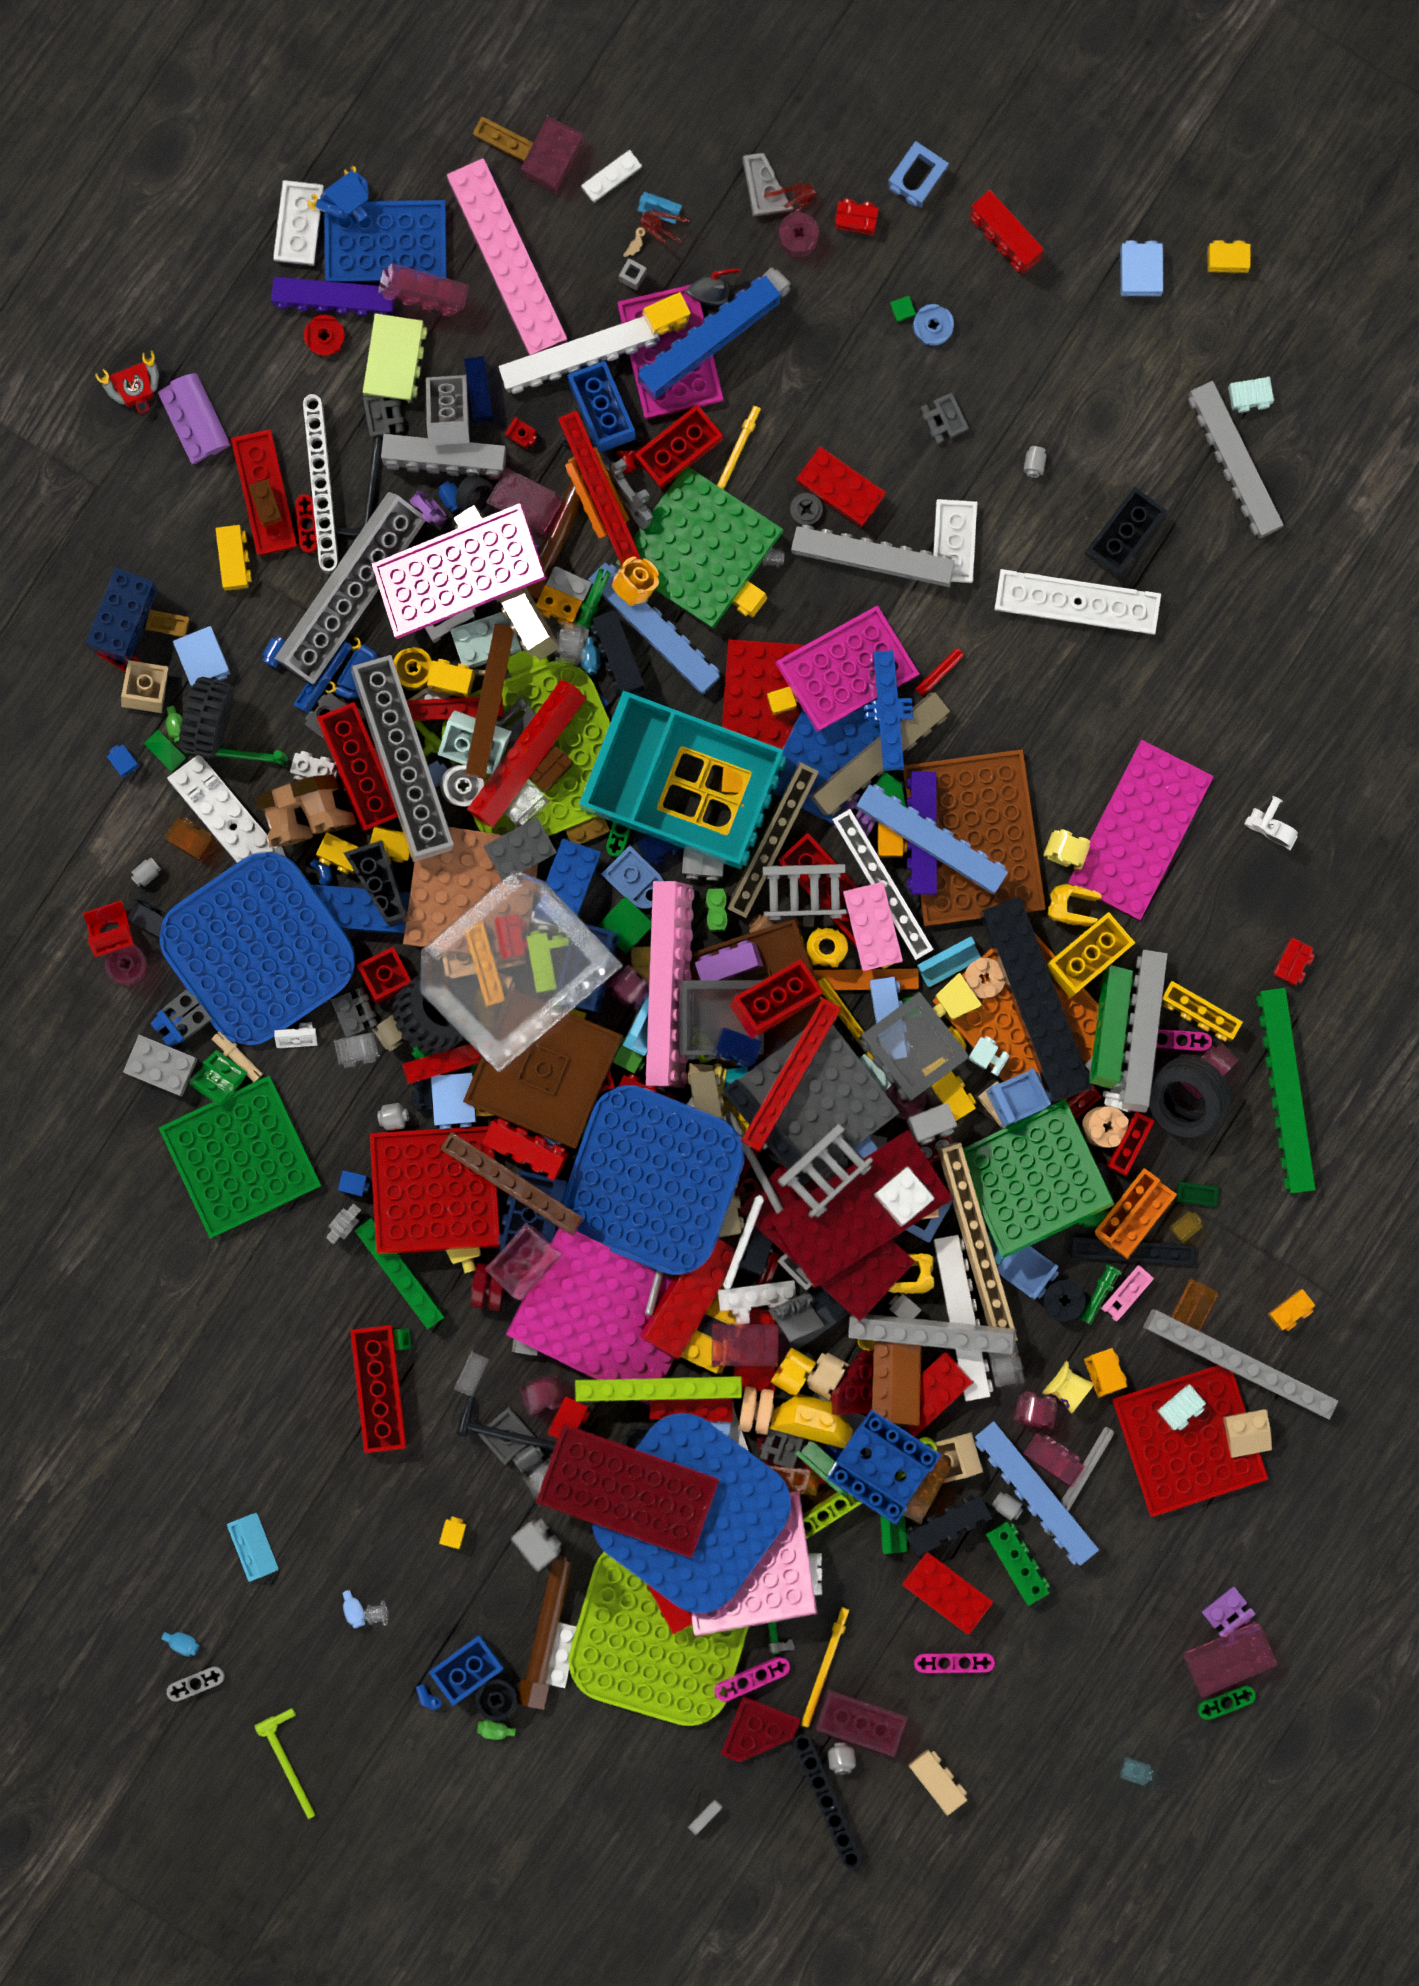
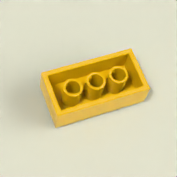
M1108 912L1046 966L1052 978L1072 998L1132 947L1135 942Z

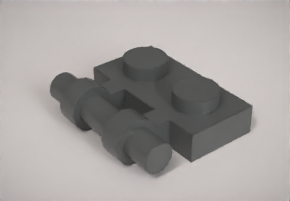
M952 392L933 401L936 409L930 410L928 404L921 407L922 417L924 421H927L931 429L930 434L932 438H935L937 444L945 441L942 433L946 431L949 437L952 438L969 429ZM938 415L943 422V425L939 427L934 419Z
M380 396L363 397L370 438L390 434L389 426H395L396 433L404 432L403 424L405 422L404 417H401L400 399L390 398L389 401H384V397ZM392 408L393 418L387 419L386 409Z
M363 987L356 989L358 995L356 999H353L349 992L331 1000L346 1038L365 1031L363 1022L368 1021L371 1028L378 1025L375 1018L377 1017L376 1012L372 1010L369 1003L370 997L365 993ZM359 1004L362 1005L365 1012L362 1016H359L356 1008Z
M769 1426L766 1441L764 1444L762 1443L760 1448L762 1452L759 1458L767 1460L770 1453L775 1454L773 1463L793 1470L797 1458L795 1453L800 1450L804 1438L772 1430ZM776 1435L782 1437L778 1449L772 1447Z

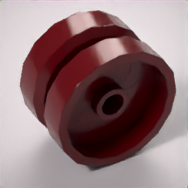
M477 1264L471 1289V1307L482 1309L485 1305L486 1297H489V1310L500 1311L507 1267L495 1266L492 1278H489V1265Z

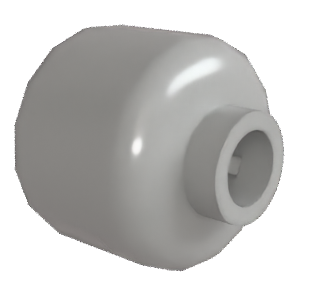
M400 1103L383 1105L381 1111H378L379 1125L387 1131L403 1129L406 1121H409L408 1110L404 1109Z
M847 1743L834 1744L835 1747L828 1751L829 1768L839 1775L851 1773V1770L856 1766L854 1749L847 1746Z

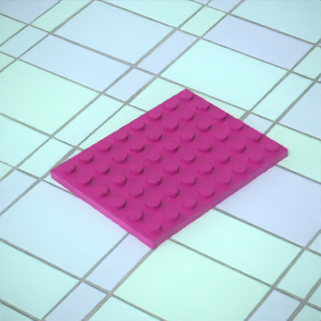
M559 1227L506 1335L597 1380L665 1378L675 1358L639 1337L650 1318L645 1312L656 1271L637 1261L610 1251L609 1247L577 1231L574 1235H570ZM665 1275L662 1278L656 1306L672 1280ZM639 1400L650 1406V1400Z

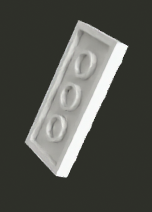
M283 181L274 261L314 265L321 210L310 209L307 200L313 201L312 194H316L318 199H321L320 196L324 189L323 185Z
M937 499L933 556L940 557V554L951 556L952 560H955L951 582L972 583L977 502Z

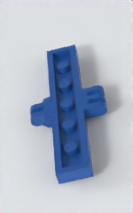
M894 650L873 652L877 700L872 701V705L864 706V711H872V713H865L864 717L865 719H873V722H879L883 771L903 770L900 721L914 719L913 714H905V712H912L913 706H904L912 704V698L898 699Z

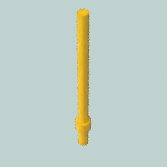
M753 406L748 419H745L742 425L743 430L717 484L723 490L750 432H753L756 426L755 421L761 410L759 407Z
M841 1608L838 1620L834 1622L833 1634L801 1723L802 1726L809 1727L840 1636L844 1634L846 1628L844 1625L849 1610L846 1608Z

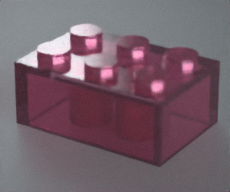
M547 116L520 168L521 175L557 193L584 141L583 133Z
M506 468L486 503L496 512L521 504L529 528L543 535L563 500L556 492Z
M526 1223L485 1270L512 1297L522 1301L562 1254L535 1227Z
M712 1324V1365L778 1366L779 1325Z

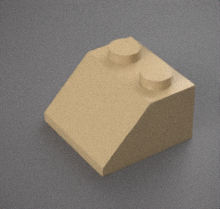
M128 660L121 695V707L162 713L169 667Z
M1262 1409L1223 1417L1231 1458L1272 1450L1267 1410Z
M972 1432L934 1442L937 1452L941 1454V1457L933 1467L937 1484L966 1478L983 1472Z

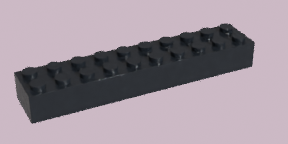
M1021 897L982 910L979 913L1003 974L1045 1090L1050 1095V1103L1052 1104L1092 1089Z

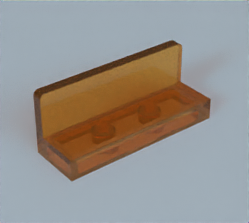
M1190 1279L1171 1318L1199 1331L1218 1293L1208 1286Z

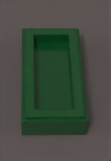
M1178 1181L1175 1202L1217 1207L1219 1187Z

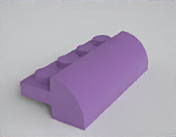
M193 373L171 381L169 386L158 392L191 464H196L206 457L215 455L231 446L197 374Z

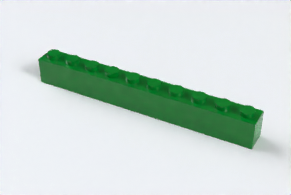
M1286 989L1260 991L1259 996H1256L1257 1007L1261 1008L1262 1012L1259 1022L1261 1029L1264 1028L1265 1032L1262 1042L1264 1049L1267 1048L1268 1057H1265L1266 1068L1270 1069L1271 1077H1268L1269 1088L1273 1089L1274 1097H1271L1272 1108L1276 1109L1277 1117H1274L1275 1128L1279 1129L1280 1133L1277 1143L1279 1150L1282 1149L1283 1158H1280L1281 1169L1285 1170L1286 1178H1283L1284 1189L1288 1190L1289 1194L1315 1190Z

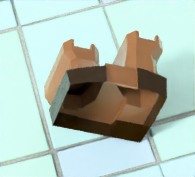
M333 774L311 776L255 797L257 810L264 811L270 827L266 837L269 848L294 845L313 838L312 834L336 832L356 824L353 813L335 807L332 792L339 789V785ZM302 807L310 827L296 821L294 809Z

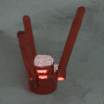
M800 182L795 186L764 194L763 197H772L797 190L795 192L796 198L784 205L785 208H788L798 201L801 203L786 216L785 219L789 220L805 205L811 203L810 200L816 197V192L810 183L803 185Z
M652 209L651 212L646 211L640 221L642 228L649 231L660 242L666 243L654 230L662 232L678 243L682 242L681 239L660 227L661 219H659V216L687 223L690 221L688 218L662 213L655 209Z

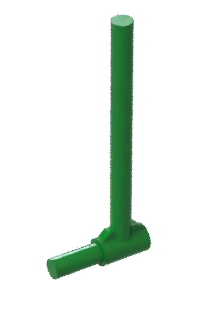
M219 749L218 753H216L218 757L279 763L282 767L288 766L290 762L289 758L279 750L275 751L274 755Z

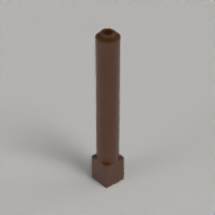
M572 479L538 551L546 579L526 587L535 601H538L583 504L576 493Z
M557 1555V1559L553 1558L551 1562L526 1679H521L517 1696V1704L543 1710L545 1707L549 1689L546 1679L572 1567L569 1557Z

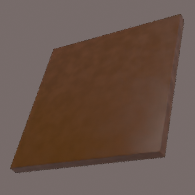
M797 918L692 952V959L690 961V981H701L695 962L701 961L700 957L707 954L717 955L719 950L730 947L734 949L738 947V943L749 940V943L757 944L764 966L727 980H765L801 959L816 981ZM693 989L705 1030L712 1046L749 1045L750 1036L729 1006L735 996L748 989ZM822 997L812 1005L765 1031L764 1054H758V1058H746L745 1054L738 1055L737 1059H726L725 1055H718V1059H715L716 1063L721 1064L722 1068L731 1069L772 1055L805 1030Z
M510 989L463 1102L576 1149L623 1035Z

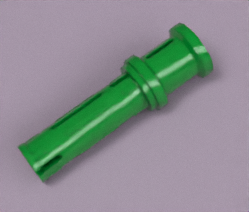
M604 569L598 570L588 598L581 604L582 610L580 615L574 621L581 628L591 629L592 618L599 611L597 605L611 576V573L607 570L604 577H602Z
M1108 1264L1105 1266L1106 1270L1101 1279L1097 1280L1098 1286L1079 1318L1090 1325L1108 1292L1114 1289L1113 1285L1118 1276L1123 1273Z

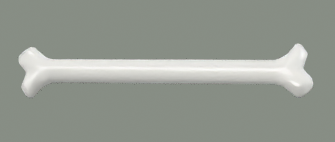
M760 1195L754 1200L725 1278L724 1289H730L734 1281L739 1263L763 1203V1197Z

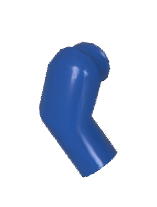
M315 857L310 866L319 871V883L322 886H328L333 879L331 867L320 863L319 859Z
M425 1684L416 1687L422 1706L431 1710H437L441 1706V1699L428 1694Z

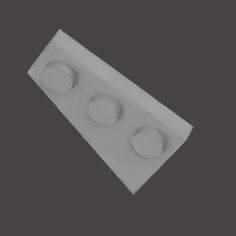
M764 153L743 156L753 216L792 211L793 207L785 197L784 190L778 184Z

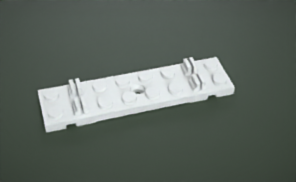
M1001 569L995 610L1155 635L1161 594ZM1080 598L1082 603L1076 605L1074 599Z
M197 755L167 777L170 784L179 792L185 802L236 863L257 852L275 853L274 849L277 847L269 848L266 839L267 834L202 756ZM236 824L237 829L230 830V825Z

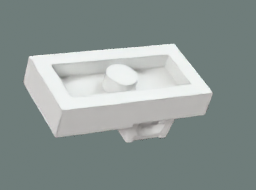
M312 1022L299 1023V1030L287 1028L284 1030H274L277 1048L317 1046L316 1030L313 1029Z

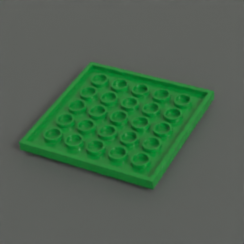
M687 467L678 475L652 511L653 518L649 527L643 531L640 528L634 536L633 542L641 560L643 558L649 560L658 570L659 584L655 591L714 629L784 530ZM617 560L616 564L621 567L619 560Z
M270 1075L235 1091L221 1107L212 1102L159 1127L160 1133L210 1239L321 1187V1183Z
M1066 1099L963 1148L979 1207L1003 1259L1115 1205Z

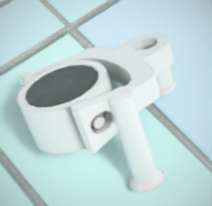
M1272 796L1273 800L1266 814L1254 808L1244 825L1291 850L1298 837V832L1287 824L1272 819L1279 804L1283 802L1281 799Z

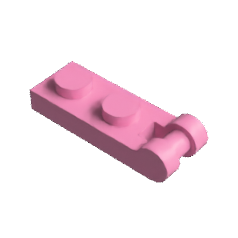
M1138 1265L1101 1309L1104 1312L1110 1313L1112 1319L1117 1322L1154 1278ZM1115 1301L1122 1305L1119 1310L1113 1306Z

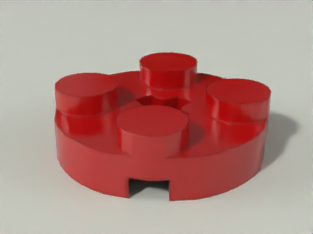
M316 316L305 327V343L312 353L319 356H330L339 352L344 343V329L339 321L332 316ZM323 331H326L327 334H330V337H328L325 341H323L322 338H319V335H321Z

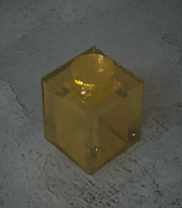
M1188 1211L1169 1228L1181 1243H1184L1203 1226L1200 1224L1202 1222L1200 1217L1195 1212L1191 1213Z

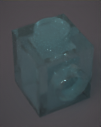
M1125 1757L1120 1777L1145 1786L1146 1781L1150 1782L1153 1770H1150V1764Z

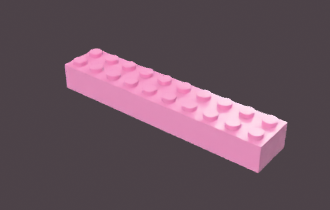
M484 158L447 174L449 184L528 355L530 356L568 343L567 337Z
M676 881L653 882L646 1086L685 1089V1084L688 1080L686 1072L688 1059H685V1055L679 1054V981L691 980L690 961L692 959L690 945L693 938L691 921L694 916L692 910L694 890L692 885Z

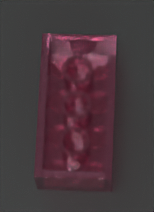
M392 263L382 271L378 294H382L383 298L388 300H395L396 298L402 300V303L413 306L418 304L424 310L433 311V309L441 311L440 313L443 315L452 316V314H456L464 309L469 285Z
M1258 1622L1182 1654L1195 1688L1201 1698L1277 1666L1265 1633Z
M828 1689L815 1729L895 1757L908 1717L907 1715Z

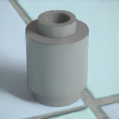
M772 267L761 277L762 279L766 275L779 291L781 297H784L791 290L789 288L791 283L778 269L775 270Z
M1031 446L1029 451H1027L1023 469L1027 476L1038 478L1039 475H1043L1047 456L1044 448Z
M152 858L145 859L131 871L133 874L131 879L138 887L141 884L145 887L159 875L158 872L162 869Z
M1000 1492L992 1503L995 1510L1010 1521L1013 1518L1017 1520L1023 1511L1020 1508L1022 1503L1007 1493Z

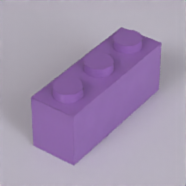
M749 940L738 943V947L734 949L727 947L719 950L717 955L707 954L700 957L701 961L695 962L700 980H727L763 967L757 944L749 943Z

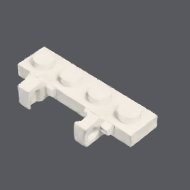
M793 1280L718 1290L720 1311L732 1310V1314L736 1315V1324L749 1323L748 1310H751V1307L768 1305V1307L774 1308L796 1298L795 1282Z

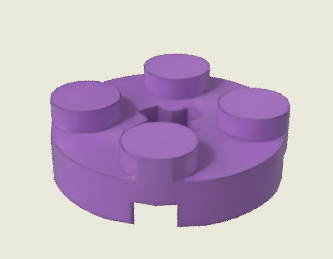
M418 490L410 499V503L423 512L421 516L428 523L433 522L437 526L442 525L447 520L444 510L435 500L430 501L426 499L428 495L425 492Z

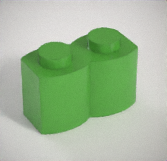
M709 889L706 895V904L709 910L707 915L708 928L710 932L725 931L727 927L724 889Z

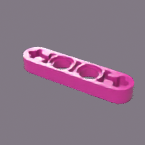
M1158 1029V1034L1163 1033L1167 1036V1042L1164 1045L1156 1043V1048L1205 1051L1210 1048L1212 1039L1210 1035L1204 1032ZM1178 1035H1185L1188 1042L1185 1046L1177 1044L1176 1038ZM1190 1035H1194L1193 1040H1199L1203 1036L1204 1040L1208 1041V1043L1203 1048L1200 1047L1199 1043H1193V1047H1190L1192 1041Z
M988 1653L919 1654L914 1660L915 1668L921 1673L989 1672L995 1664L993 1657ZM973 1656H977L976 1661H983V1657H987L991 1664H988L987 1668H983L981 1664H976L977 1669H973ZM923 1657L928 1662L932 1661L931 1657H936V1669H932V1665H926L925 1669H922L918 1662ZM942 1657L950 1660V1665L946 1669H941L938 1666V1661ZM962 1657L970 1659V1666L966 1669L959 1666V1660Z
M783 1657L770 1659L717 1683L714 1687V1695L721 1701H729L785 1676L790 1669L789 1662ZM778 1662L784 1664L781 1672L778 1669L770 1672L767 1666H770L771 1669L776 1668ZM764 1669L766 1671L765 1679L757 1680V1671ZM744 1677L747 1679L748 1684L745 1688L740 1689L737 1686V1682L740 1678ZM732 1682L736 1692L730 1689L726 1691V1696L719 1694V1692L722 1691L721 1687H724L726 1689L731 1688L732 1686L730 1685V1683Z

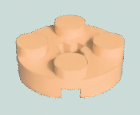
M979 958L966 969L964 980L977 998H992L1003 989L1005 981L997 961L990 958ZM985 973H987L989 975L988 978L990 979V982L986 981L983 984L981 983L982 979L979 976L980 974L984 975Z

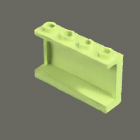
M375 314L363 387L364 397L373 395L406 400L408 403H412L413 398L417 397L418 386H415L416 378H420L421 372L418 361L423 358L424 347H421L422 339H426L427 327H424L422 320Z

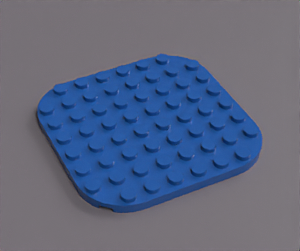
M257 852L243 858L175 905L167 913L161 924L160 947L167 962L190 994L197 998L199 1001L198 1005L201 1004L212 1017L210 1022L214 1028L234 1043L256 1045L275 1036L274 1030L286 1029L340 992L349 982L354 970V950L345 932L298 866L289 858L274 852Z
M628 1085L617 1087L605 1093L598 1100L592 1111L565 1189L563 1205L584 1218L576 1230L577 1232L609 1247L610 1251L664 1273L684 1274L692 1272L701 1267L710 1258L718 1240L744 1163V1148L741 1138L731 1124L718 1116L640 1086Z
M673 1414L658 1421L649 1430L636 1450L720 1479L693 1557L690 1558L594 1523H592V1527L600 1547L618 1563L679 1608L693 1613H707L722 1608L740 1589L785 1527L791 1511V1499L789 1490L778 1473L708 1421L693 1414Z

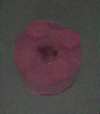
M794 212L781 222L779 227V243L781 249L787 255L796 258L805 257L816 249L819 239V228L816 221L810 215ZM795 233H797V234L802 233V237H801V236H798V237L796 238V237H795Z
M131 945L108 953L105 960V969L109 977L115 982L131 986L142 981L147 975L148 959L141 949ZM125 960L131 962V964H129L130 968L128 969L122 967L125 965Z
M627 965L626 967H620L605 987L606 989L610 987L613 990L611 995L627 1008L633 1006L634 1009L632 1011L636 1012L649 996L650 982L645 978L641 980L635 975L637 972Z
M906 1079L912 1086L918 1083L915 1080ZM894 1083L889 1087L886 1096L899 1112L894 1118L907 1121L910 1117L922 1113L926 1106L925 1092L911 1101L910 1104L906 1103L903 1105Z
M555 1375L554 1379L551 1376H546L528 1381L529 1386L524 1387V1384L519 1385L524 1408L526 1411H529V1414L539 1413L542 1408L548 1406L549 1409L561 1407L564 1400L558 1375Z
M1024 1392V1394L1018 1396L1013 1418L1014 1422L1020 1420L1019 1424L1042 1429V1426L1046 1425L1048 1426L1047 1430H1053L1058 1409L1055 1398L1047 1396L1044 1399L1036 1398L1037 1394L1031 1392Z

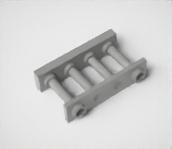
M845 864L763 866V875H767L770 888V911H764V916H768V920H781V916L826 914H830V918H842V914H846V909H840L839 877H841V873H845ZM829 873V877H831V910H819L818 878H820V874ZM800 874H808V878H810L811 910H799L798 878H800ZM779 875H788V878H790L791 911H778L777 879H779Z
M839 1124L778 1180L782 1187L785 1185L792 1186L813 1209L809 1213L811 1218L814 1215L819 1217L826 1210L824 1206L859 1173L864 1175L872 1167L870 1165L873 1161L871 1158L864 1162L843 1140L842 1133L844 1129ZM831 1143L837 1144L858 1167L850 1176L827 1153L826 1147ZM816 1157L822 1158L843 1181L835 1190L812 1167L811 1161ZM801 1171L807 1172L828 1195L820 1204L797 1181L796 1175Z

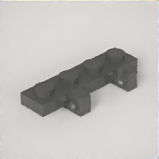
M607 456L603 457L602 461L623 506L642 531L647 529L653 518L651 511L645 504L649 500V493L645 489L638 493L633 492L622 474L626 469V463L622 458L614 463Z

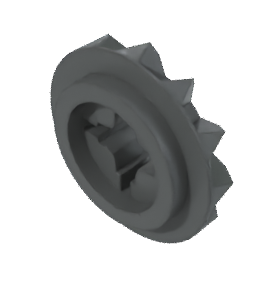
M811 493L799 494L793 499L790 506L791 516L802 525H812L818 521L823 510L819 498ZM812 503L810 511L813 515L806 512L801 516L803 511L801 505L808 506Z

